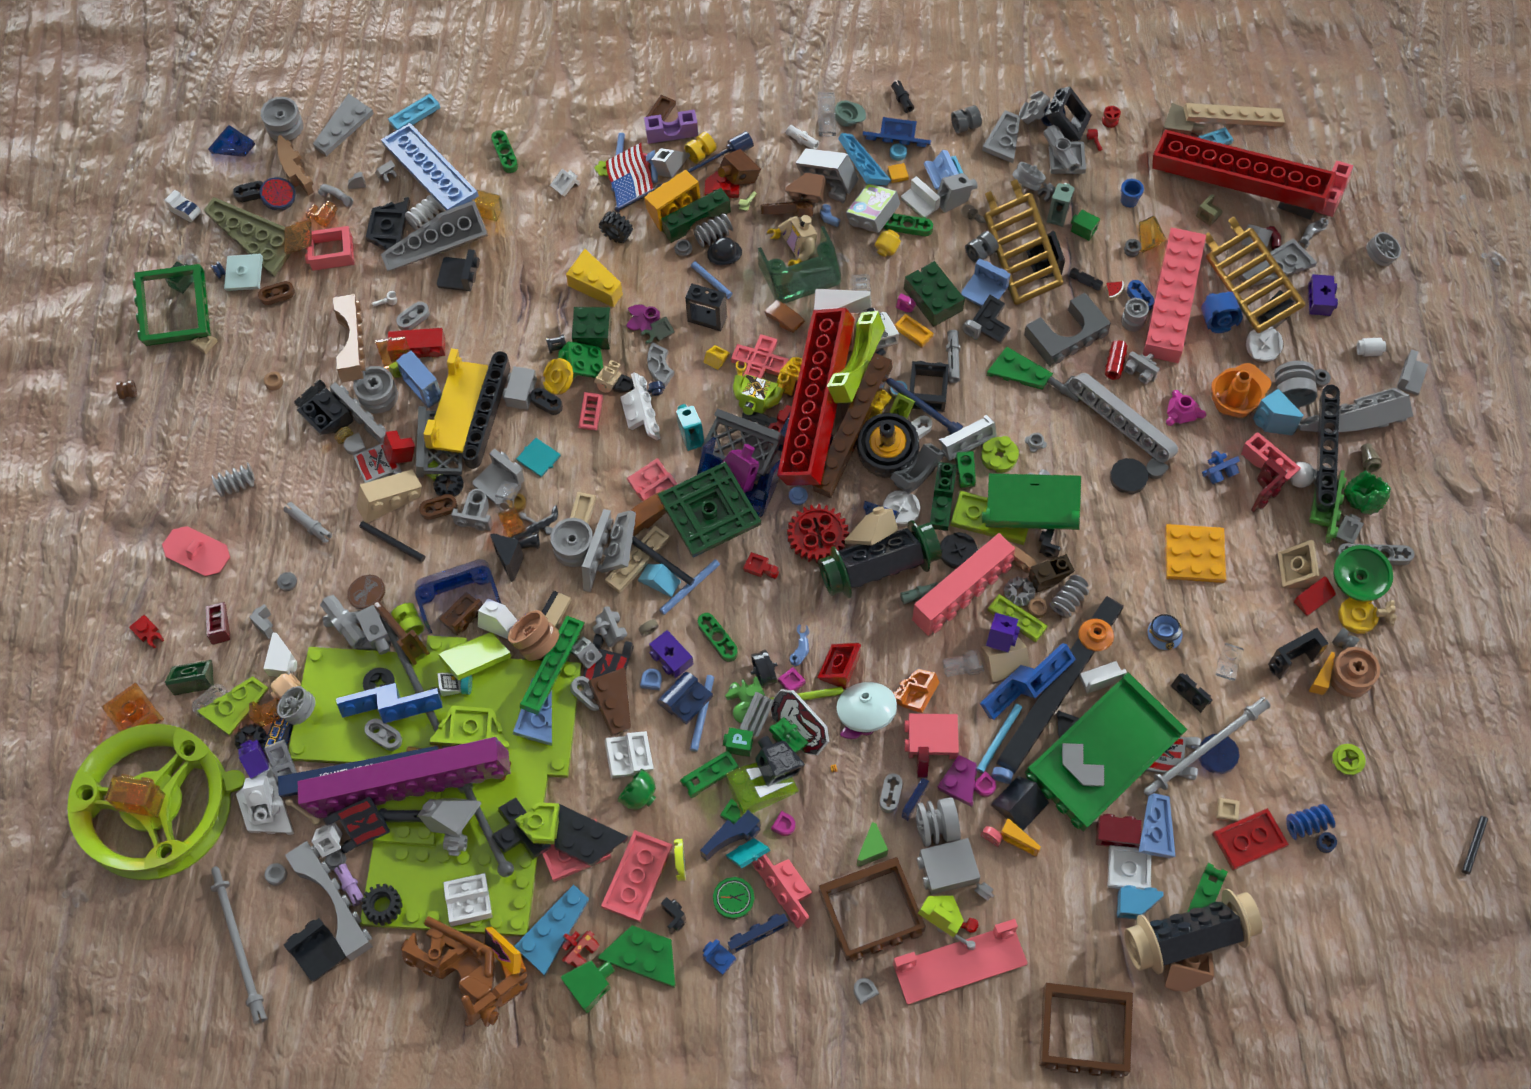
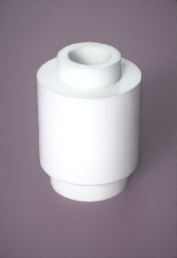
M1363 338L1357 341V354L1363 357L1382 356L1383 352L1386 351V342L1382 338Z

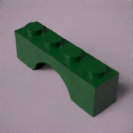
M719 188L661 218L662 231L672 243L686 236L690 227L698 220L705 217H720L721 214L727 215L730 213V199L722 188Z

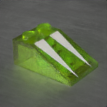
M757 763L742 766L726 774L727 784L742 815L747 810L754 813L799 792L792 777L767 787Z

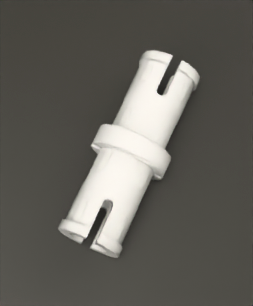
M790 125L786 130V134L797 140V143L800 145L804 144L810 149H817L820 144L818 140L810 137L806 131L802 132L793 125ZM798 134H799L800 136L804 137L805 139H807L808 141H806V140L802 139L801 137H799Z

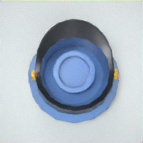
M1158 615L1149 624L1148 638L1155 647L1162 650H1171L1176 648L1182 640V625L1171 615Z

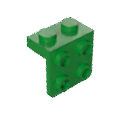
M568 341L558 353V358L565 359L571 364L573 379L577 375L596 378L604 368L601 349L596 346Z

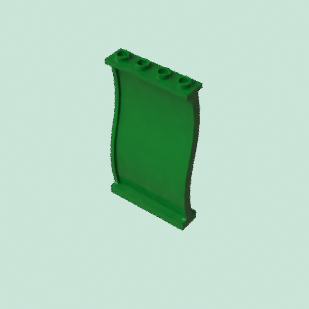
M1128 672L1046 752L1031 764L1024 773L1028 780L1037 783L1047 799H1051L1056 804V808L1060 813L1066 814L1071 819V823L1075 828L1081 829L1084 832L1188 729ZM1063 743L1083 744V764L1104 765L1103 787L1082 786L1062 765Z

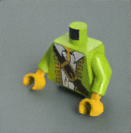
M737 361V375L734 378L733 392L735 398L739 400V407L743 408V412L746 415H752L753 412L762 414L767 409L778 405L785 391L783 389L784 386L790 384L789 375L785 381H782L784 375L780 373L778 375L780 382L778 386V383L745 374L742 376L747 369L746 362L744 368L740 369L738 368L739 361Z

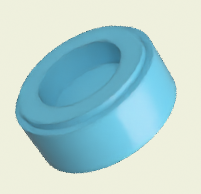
M902 144L892 145L890 157L896 161L905 159L907 148Z

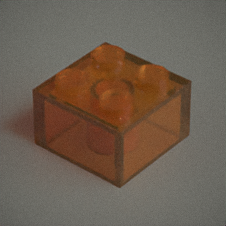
M136 682L101 706L120 732L139 725L158 724L164 720L163 716Z
M121 774V776H112L105 800L118 811L158 818L166 794L150 778L141 777V780L134 779L131 775Z

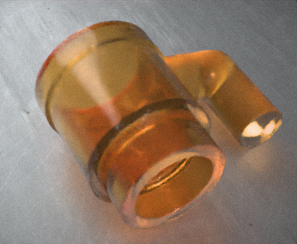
M326 201L320 208L313 204L306 213V218L315 220L316 223L323 227H328L338 208L330 201Z

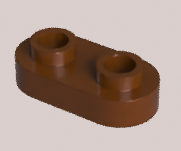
M282 281L261 288L258 292V297L262 304L271 305L292 298L295 294V289L292 283Z
M446 494L423 501L419 506V511L424 519L432 520L452 514L453 509H457L458 504L454 496Z

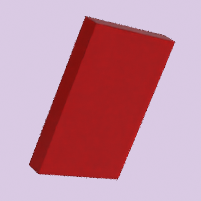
M1268 808L1212 833L1232 871L1289 845Z

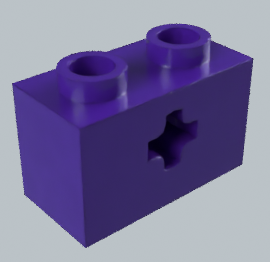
M1312 274L1308 283L1309 314L1331 316L1333 310L1337 309L1338 299L1335 298L1337 283H1334V276Z
M995 613L986 646L1009 653L1010 647H1015L1020 630V627L1017 626L1019 619Z
M668 630L649 644L650 656L656 662L659 660L663 665L662 668L667 675L671 674L675 679L694 664L690 653Z
M248 740L240 745L241 748L238 749V756L250 779L269 769V761L258 740L253 742Z

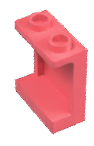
M909 713L908 720L904 721V732L908 733V739H905V752H908L909 758H913V755L918 754V747H929V755H949V759H956L958 757V714Z

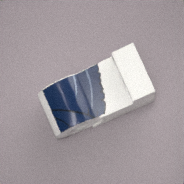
M176 190L164 200L169 211L189 222H192L201 213L200 208L195 203L181 196L180 192Z

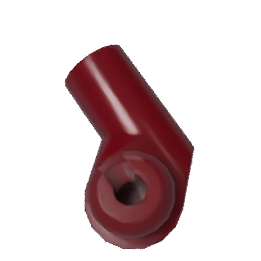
M1266 227L1265 229L1273 231L1271 234V249L1275 250L1281 246V235L1276 227Z

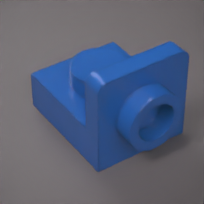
M717 939L713 943L710 941L703 949V960L722 976L737 960Z

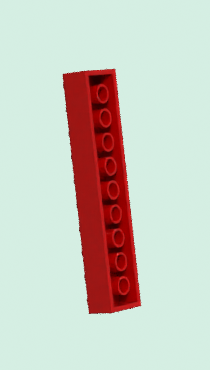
M1169 130L1164 131L1153 153L1152 169L1322 213L1334 188L1337 173Z
M847 308L813 310L777 476L787 486L821 485L838 404L834 402L827 385L834 373H838L845 368L855 318Z

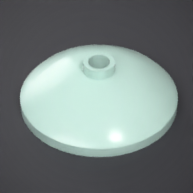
M862 682L847 688L837 702V714L840 721L846 727L858 732H873L882 729L893 720L897 711V702L892 691L886 686L874 682Z

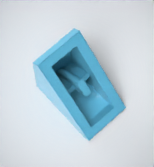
M647 564L638 578L639 582L671 598L681 583V580L663 564Z

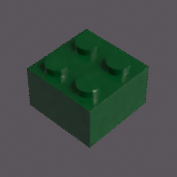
M574 307L572 342L596 346L601 350H610L612 326L610 307Z

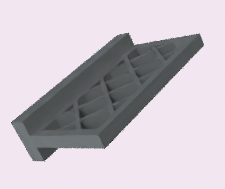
M418 406L416 477L424 478V474L462 475V453L456 452L452 455L449 451L439 450L433 454L429 451L430 448H426L423 435L428 419L430 420V417H435L436 411L426 410V406ZM443 453L449 457L444 462L437 458ZM433 460L439 464L436 468H428V464ZM454 461L458 464V468H449L447 465Z
M717 409L714 414L716 419L700 451L724 461L726 456H724L723 450L731 446L733 450H736V444L743 441L744 444H748L747 439L756 437L758 443L753 445L755 449L760 448L762 455L754 459L757 461L764 460L762 470L758 469L757 474L765 477L780 444H784L785 437L780 432ZM719 424L725 425L726 431L718 435L716 430ZM740 431L742 437L733 441L731 434ZM728 435L730 443L721 446L719 439ZM716 441L718 448L712 451L708 450L710 443ZM768 443L774 444L771 451L764 453L763 445Z

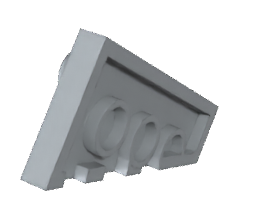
M336 382L330 386L331 393L351 412L352 417L358 424L364 423L365 430L380 444L383 443L387 430L381 424L377 425L373 421L374 417L371 413L365 412L361 408L362 406L355 398L352 399L348 395L349 392L343 385L339 386Z

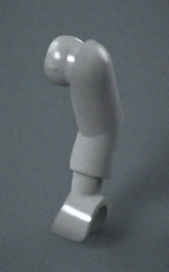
M322 184L318 190V193L323 197H326L328 193L334 195L346 207L349 206L351 208L354 202L353 198L330 185Z
M1321 218L1308 225L1298 243H1304V249H1307L1313 234L1325 230L1329 221Z

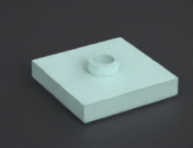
M261 254L227 256L224 289L226 291L260 289L263 256Z

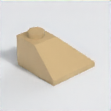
M883 506L874 508L873 512L866 515L845 539V544L873 545L898 531L893 509H884Z

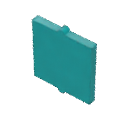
M535 438L528 446L524 447V451L516 460L542 478L550 468H553V464L561 457V454L538 438Z
M752 838L726 854V857L742 869L768 853L770 849L762 842Z

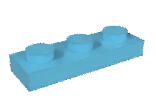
M428 94L388 118V121L395 130H398L408 123L411 125L417 123L441 107L439 102L431 94Z

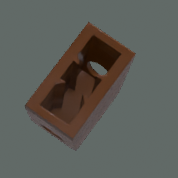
M738 149L723 157L718 168V175L726 177L734 185L750 184L756 182L761 168L741 149Z

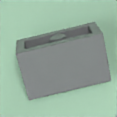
M1411 349L1405 360L1397 388L1419 395L1428 364L1417 361L1418 351Z

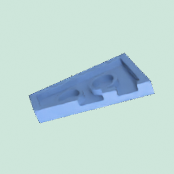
M1155 793L1148 795L1139 847L1140 853L1169 859L1176 857L1169 796Z

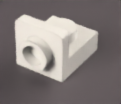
M562 169L550 186L565 197L575 183L580 185L581 182L576 179L578 176L571 170L566 172Z

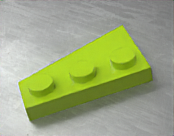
M252 676L222 697L213 700L206 707L197 710V712L230 736L267 693L269 688Z

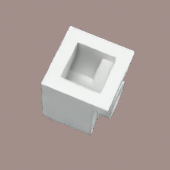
M335 822L316 829L312 843L322 858L341 849L339 842L342 832Z

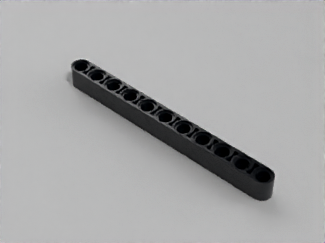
M1106 596L1091 619L1104 620L1112 627L1124 605ZM1079 638L1070 650L1076 660L1043 690L996 763L998 766L1012 771L1013 775L1017 772L1078 679L1080 673L1095 653V651L1087 649Z

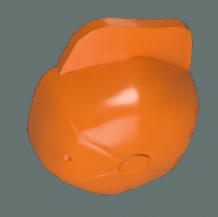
M1244 363L1236 368L1226 369L1212 381V399L1220 413L1231 417L1244 418L1258 408L1260 401L1265 398L1272 382L1255 365Z

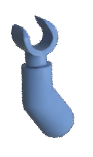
M801 625L797 626V632L800 635V639H798L799 647L789 658L790 663L794 666L800 665L809 653L807 638L809 628L807 625L804 633H800Z

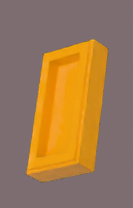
M904 314L894 325L898 332L921 348L934 335L932 331L907 314Z

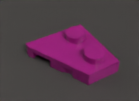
M958 755L937 786L938 790L972 807L976 784L975 776L977 774L976 763Z

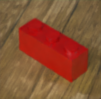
M443 328L388 331V352L391 360H398L403 354H407L410 351L418 359L421 357L445 356V334Z

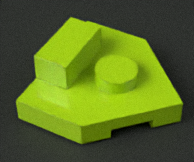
M538 802L527 813L516 818L515 823L533 843L554 844L559 824V803Z
M953 895L928 896L918 912L923 918L953 938L964 921Z

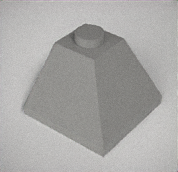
M458 798L429 799L423 805V809L419 812L418 816L431 832L459 835L479 808L481 802Z

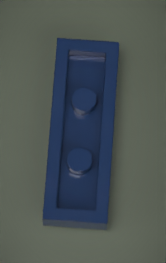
M775 914L768 918V922L762 925L760 923L753 925L745 934L738 933L732 936L730 941L727 942L731 954L733 955L787 927L788 919L786 915L782 914L779 916V914Z

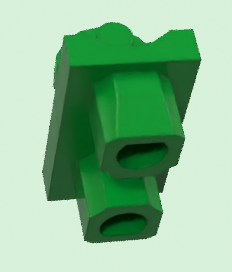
M785 717L769 727V731L773 734L772 738L776 742L785 741L795 753L808 745V741L797 731L798 726L796 724L791 725Z

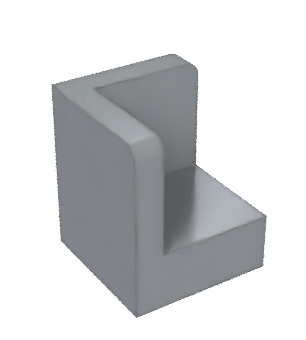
M1248 224L1247 229H1254L1267 248L1273 231ZM1249 236L1248 238L1244 239L1241 244L1244 246H1248L1252 244L1253 241Z

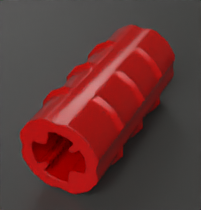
M1113 341L1109 349L1105 376L1112 380L1119 379L1124 369L1123 365L1128 345L1123 341Z

